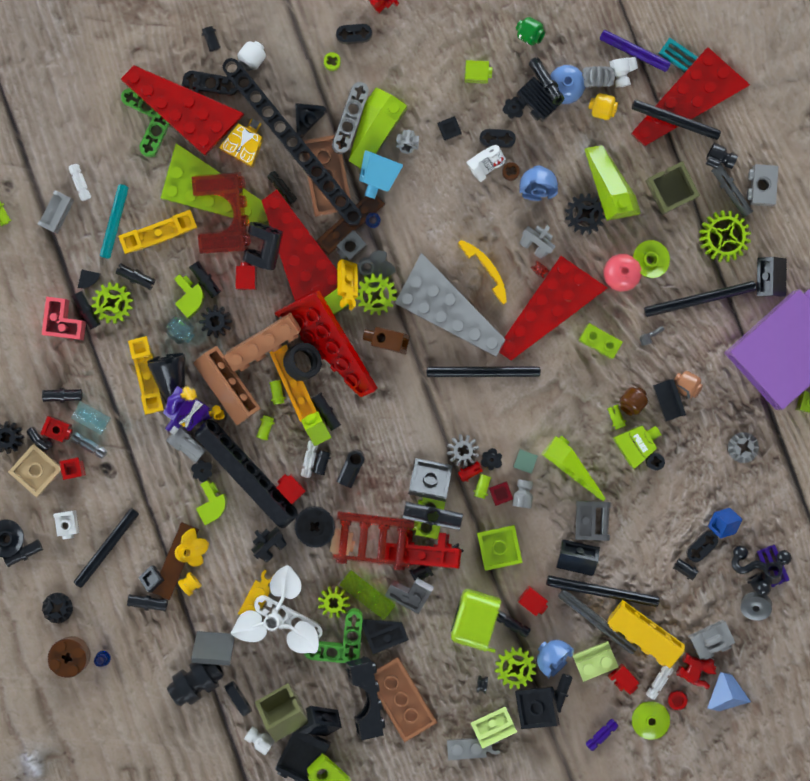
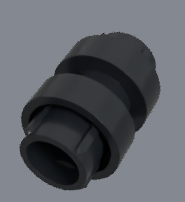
M191 663V671L187 673L182 669L172 676L173 682L167 687L168 693L178 706H182L186 702L190 705L194 704L202 698L200 693L202 690L210 693L219 687L218 680L224 676L221 666Z

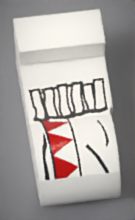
M493 145L466 163L472 174L482 182L487 178L485 175L493 169L502 166L506 159L499 146Z

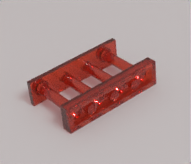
M337 512L336 521H340L342 526L339 553L332 554L331 558L336 559L335 563L347 564V561L379 564L393 566V570L400 571L410 567V563L404 562L406 534L409 532V529L412 530L414 528L415 521ZM352 523H359V527H361L358 557L346 555L349 526ZM371 525H376L380 529L377 559L365 558L368 528ZM390 527L397 528V531H399L396 561L384 560L387 531L390 530Z

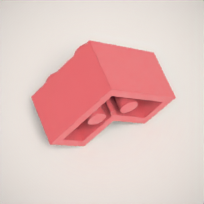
M46 297L41 335L84 340L86 321L67 319L70 300Z

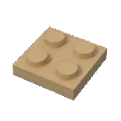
M33 443L8 473L37 498L61 472V468L47 453Z

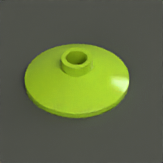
M647 240L640 243L633 254V258L639 262L642 268L641 275L647 278L662 276L670 264L668 250L663 244L655 240ZM647 257L651 259V264L647 262Z
M647 701L641 703L634 710L632 726L640 737L648 740L658 739L669 729L670 716L662 704L655 701ZM651 718L655 719V723L653 725H650L648 723L649 719Z

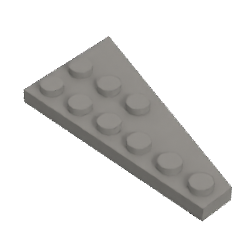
M421 253L395 304L497 357L505 342L503 336Z

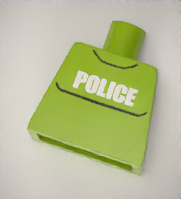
M640 425L612 438L631 468L635 469L657 449L653 441L662 434L656 426L646 431L643 425Z

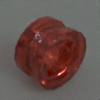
M536 260L535 266L530 268L543 279L545 277L544 274L548 273L549 270Z

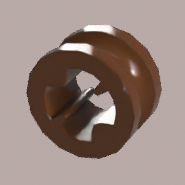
M513 162L504 165L502 170L503 177L508 181L516 180L520 173L519 166ZM514 167L516 174L508 176L506 169Z

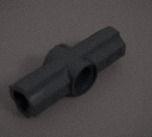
M406 502L403 514L404 519L460 530L463 513ZM430 511L438 513L439 516L436 521L428 519L427 514Z

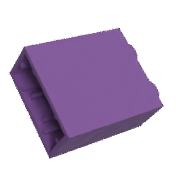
M800 289L792 291L724 352L775 410H783L810 386V289L805 293Z

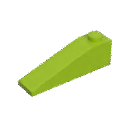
M377 87L374 89L365 102L349 162L361 169L365 150L375 154L378 153L406 112L407 105Z
M603 145L585 148L584 150L606 220L640 215L641 211L636 195Z
M554 436L541 455L604 502L606 498L573 449L568 446L570 442L563 436L559 438Z

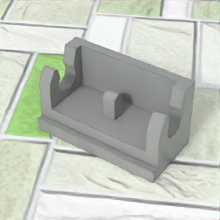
M55 190L38 225L58 234L74 200Z

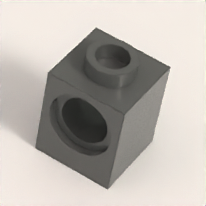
M353 230L337 244L339 249L337 253L344 260L348 258L351 261L367 244ZM348 242H353L356 248L354 251L348 252L345 250V245Z

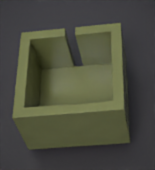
M683 161L649 177L645 181L662 215L700 196Z
M289 683L255 702L265 728L275 742L308 724V719L301 702Z

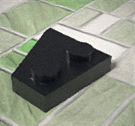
M363 619L362 628L373 655L409 640L402 622Z

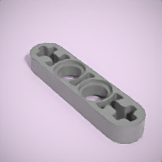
M363 82L355 83L349 92L332 142V149L338 154H343L349 149L369 92L367 85ZM361 87L364 94L359 96L358 101L351 100V97L353 99L356 98L357 91L355 89ZM350 104H355L358 107L357 114L349 112L348 106ZM344 122L351 123L352 130L350 132L343 130L342 124ZM342 136H349V139L346 137L343 142L346 147L339 149V145L336 142H340Z

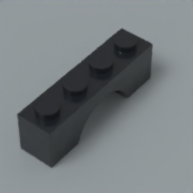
M368 657L347 661L345 663L348 681L353 686L363 688L366 694L364 708L359 714L354 716L357 736L361 741L383 736L385 722L380 715L382 703L377 695L380 689L378 681H375L374 676L377 673L376 665Z

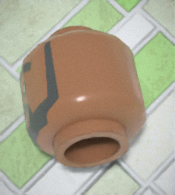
M684 371L682 374L678 373L674 379L678 393L686 399L696 398L703 387L701 378L690 371Z

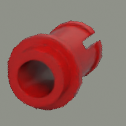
M478 461L465 469L461 468L457 473L462 482H469L468 479L482 473L483 470L480 468L481 466Z

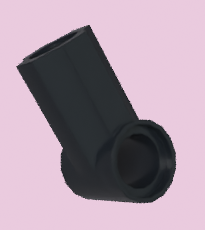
M354 449L350 451L336 482L352 488L365 459L364 453L361 450ZM359 454L361 461L353 463L350 458L351 455Z

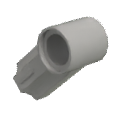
M181 426L175 435L171 434L166 440L178 451L181 450L195 463L206 451Z

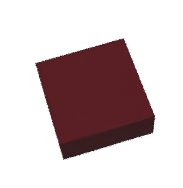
M507 481L489 487L495 506L513 500Z

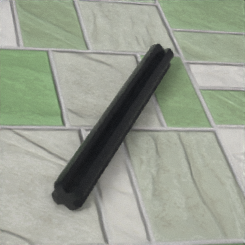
M634 100L631 107L632 110L714 140H718L721 131L639 100Z
M133 508L129 509L74 580L75 585L80 588L85 585L138 517L139 513Z

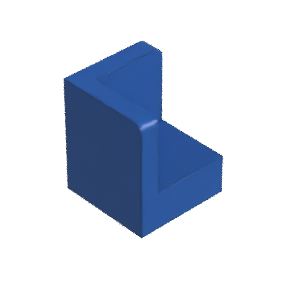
M726 508L714 512L708 527L721 539L736 534L743 519L731 508Z

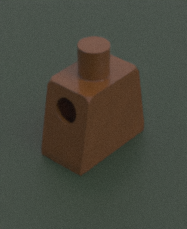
M375 327L374 331L365 329L363 340L372 342L371 346L406 355L410 336L405 333Z

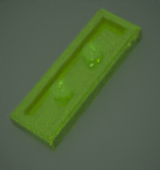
M352 570L347 573L339 586L383 620L386 619L396 606V604Z

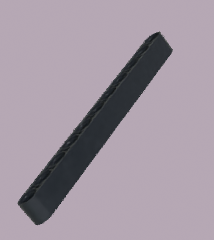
M234 58L226 59L222 66L229 80L344 221L352 227L359 225L362 221V215L357 206L241 64ZM234 64L237 66L236 71L228 72V66ZM247 79L249 80V85L247 87H240V81ZM254 94L261 95L259 102L251 101ZM266 109L273 110V115L271 117H265L263 115ZM277 124H284L286 126L285 130L277 132L275 130ZM289 139H297V145L289 147L287 145ZM308 153L310 155L307 162L300 161L301 154ZM314 168L322 170V174L319 177L312 175ZM326 183L334 184V189L331 192L324 190ZM340 197L345 198L347 201L343 207L336 205V200ZM351 212H355L359 217L357 221L352 222L348 220V215Z

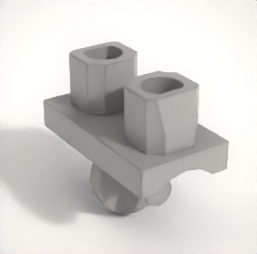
M548 225L545 229L537 226L535 230L527 226L522 233L523 236L520 244L527 249L532 242L537 244L539 247L534 254L540 259H543L548 253L550 254L555 248V245L550 242L553 236L547 232L550 229Z

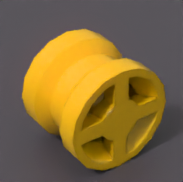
M191 572L186 574V578L178 581L179 586L188 596H191L195 589H199L202 586Z

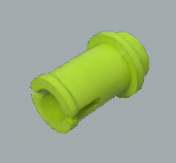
M0 202V226L2 227L12 220L3 207L4 203Z
M281 380L269 382L273 405L285 403L284 399L286 397L283 396Z
M619 405L607 408L613 422L612 427H615V430L625 427V422L627 421L623 419Z
M263 415V418H260L261 424L256 437L268 440L272 424L274 425L275 422H273L274 418Z
M483 474L479 475L476 490H473L475 497L485 499L488 496L486 493L492 477Z

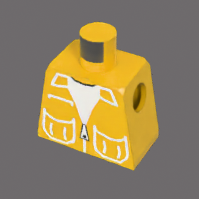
M251 119L247 128L238 124L220 145V150L253 168L263 142L262 136L256 134L261 123Z

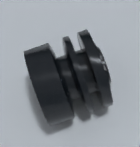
M318 506L307 507L300 511L294 524L295 533L300 542L312 548L323 547L329 543L334 536L336 528L331 514ZM311 522H313V523L319 522V524H318L319 530L316 531V530L314 529V530L311 531V530H310V528H311L310 523H311Z

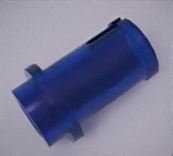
M370 213L366 216L365 222L368 227L377 228L380 225L381 219L378 214ZM373 218L377 220L374 224L370 223V220Z
M107 651L98 652L94 658V664L97 667L106 666L111 660L110 654Z

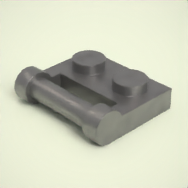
M576 501V540L610 541L608 521L611 502ZM596 508H601L600 534H595Z

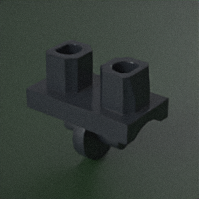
M276 526L271 532L268 529H265L262 533L256 530L254 533L257 538L252 541L255 546L251 550L257 559L260 558L267 563L274 556L269 549L275 545L278 550H282L287 543L280 529Z

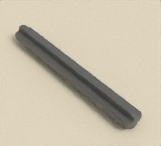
M565 589L559 593L558 597L630 654L636 652L638 646L635 643L632 644L627 641L622 633L613 631L609 627L608 622Z

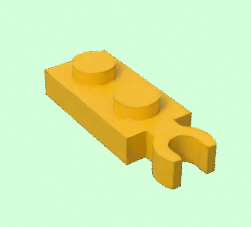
M340 259L337 262L338 295L342 296L340 307L343 308L348 303L349 310H352L356 307L355 299L358 297V264Z
M266 569L261 573V582L255 580L238 615L249 610L256 611L254 602L257 597L262 595L269 597L271 591L268 585L271 579L265 577ZM264 600L263 603H261V602L258 603V604L260 605V609L263 608V606H264V604H265V602H266L265 600Z

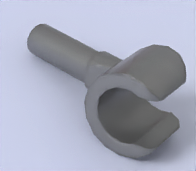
M661 326L653 332L641 335V345L651 344V337L664 331V327Z

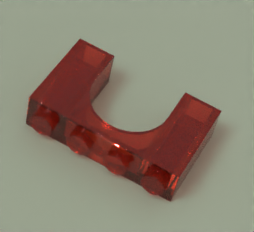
M241 172L192 176L193 196L219 195L224 197L233 209V220L226 230L198 234L199 254L247 250L251 244L250 234H247L246 226H249L248 215H245L247 198L243 196V188H245L244 176H241Z

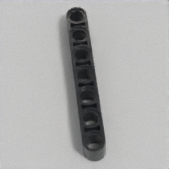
M207 419L195 431L196 439L278 527L286 528L297 518L298 511L294 505L282 495L268 477L214 420Z

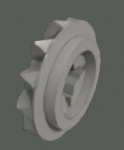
M741 432L735 434L730 439L728 451L735 461L747 463L758 455L759 445L757 439L752 434ZM745 442H747V448H749V450L751 451H744L743 453H741V448L737 445V443L745 444Z

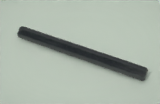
M754 281L647 306L644 308V313L646 317L753 292L756 291V284Z
M539 366L427 367L426 372L427 377H539L541 369Z
M548 576L546 585L550 587L658 607L660 602L658 596L554 576Z

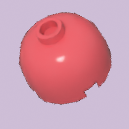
M617 254L612 256L604 266L605 282L615 291H629L640 282L642 268L633 256Z

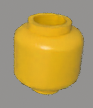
M598 93L595 98H591L588 109H592L591 114L593 117L609 120L615 116L618 102H616L613 96Z

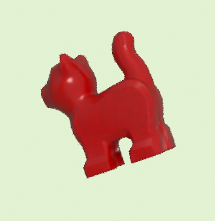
M685 652L682 660L688 666L685 669L679 666L676 675L685 678L687 682L709 689V683L700 680V675L702 671L707 674L716 675L715 660L713 658L702 660Z

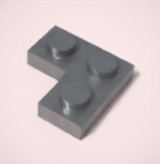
M417 578L410 589L393 580L385 596L419 614L434 586Z

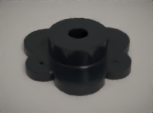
M513 97L511 100L507 99L505 101L506 105L503 106V113L508 114L510 119L514 117L520 118L523 115L522 110L524 107L518 102V97Z
M491 448L488 452L482 454L481 465L483 467L494 470V468L502 466V455L497 453L496 449Z
M203 460L198 461V464H193L191 467L193 478L199 479L200 482L207 481L208 477H211L213 474L211 471L212 464L209 462L205 463Z

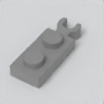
M477 738L447 740L448 760L486 758V752L492 754L500 753L499 749H492V745L482 749Z

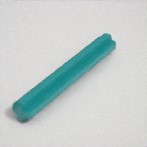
M119 184L117 187L100 256L106 259L111 258L129 189L126 185Z

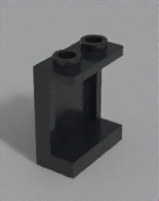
M299 729L294 731L275 767V770L278 771L277 774L284 778L290 777L295 781H310L307 768L322 753L325 754L331 742L318 735L299 733Z

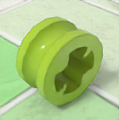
M330 52L325 55L324 66L327 70L335 71L340 67L341 59L338 54ZM330 57H331L332 59H335V58H336V59H337V61H335V64H336V65H335V66H333L332 64H329V65H328V64H327V62H329V59H328V58H330Z

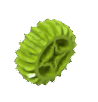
M724 210L720 211V217L715 212L713 213L714 219L708 216L706 218L708 223H702L706 230H699V233L704 235V237L699 238V241H705L701 248L707 246L708 250L705 251V254L707 255L712 252V260L718 255V262H722L723 257L726 262H730V256L735 261L737 260L736 253L739 256H743L742 250H748V246L744 243L751 242L750 239L746 238V236L751 235V232H745L749 225H742L745 221L744 218L739 221L737 220L739 217L738 213L732 217V211H728L726 216ZM717 222H729L725 229L714 227V224ZM734 226L738 229L739 241L733 235ZM726 231H728L727 237L729 238V240L726 239L723 241V236L721 235V233L724 234ZM710 232L717 238L716 247L711 242ZM725 244L737 246L730 252L720 251Z

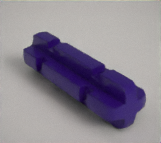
M610 719L606 726H603L593 735V739L590 738L586 742V746L591 751H594L598 744L605 741L611 735V732L618 728V724L613 719Z

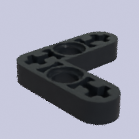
M188 71L184 74L182 81L183 87L190 88V82L187 79L194 75L197 82H193L192 88L196 89L195 92L197 93L205 91L232 96L238 91L236 87L228 91L223 86H221V90H218L220 79L222 84L228 85L231 81L226 76ZM209 78L216 80L214 88L206 87V81Z

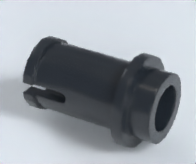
M213 26L202 29V36L205 37L209 52L220 49L221 46L215 34L216 29Z
M319 450V453L316 454L318 457L313 473L325 475L328 460L331 459V453Z
M680 558L673 566V569L685 575L688 580H694L699 572L695 566H690Z

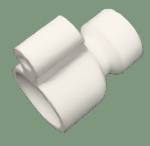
M620 58L609 61L610 67L614 69L616 88L631 85L627 74L638 69L637 58Z
M253 726L244 738L247 742L254 743V748L263 755L267 754L275 742L269 734H260L258 729Z

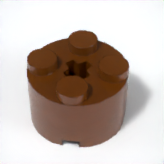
M75 636L59 640L50 648L48 653V666L50 670L64 678L78 675L87 667L90 661V651L86 643ZM68 653H70V657L73 658L70 661L66 656Z

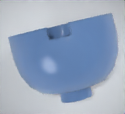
M572 65L557 67L550 74L551 78L557 82L558 88L564 96V101L561 104L576 102L585 90L583 73Z
M534 166L524 172L520 180V193H522V197L528 200L542 201L541 197L547 196L548 199H552L558 193L557 178L551 170L543 166Z
M551 640L548 643L543 642L538 648V667L548 678L550 676L553 677L568 663L566 662L567 656L571 658L574 649L562 640Z

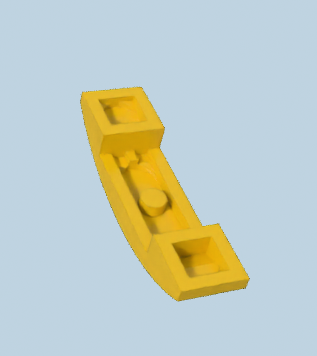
M187 210L172 216V218L139 230L135 229L118 237L124 253L128 254L196 229L197 226L191 210Z
M460 240L458 245L468 259L476 255L495 281L497 286L492 291L501 304L504 305L507 302L505 287L493 263L478 248Z
M147 336L128 340L141 390V400L145 415L164 411L162 395L147 364V361L153 358Z

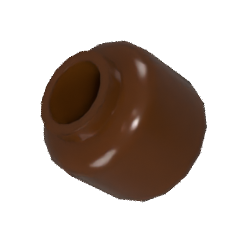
M640 387L628 388L619 400L621 410L629 416L639 415L648 404L645 390Z

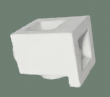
M76 510L53 514L57 536H62L63 539L74 538V534L79 533ZM64 522L68 523V529L63 528Z

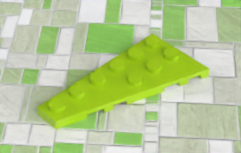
M177 143L175 144L161 199L247 223L260 222L270 226L262 200Z

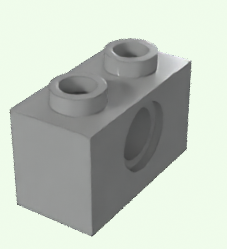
M755 164L752 166V169H749L748 181H751V188L747 190V200H750L749 205H776L779 166ZM758 181L766 183L765 190L759 189Z

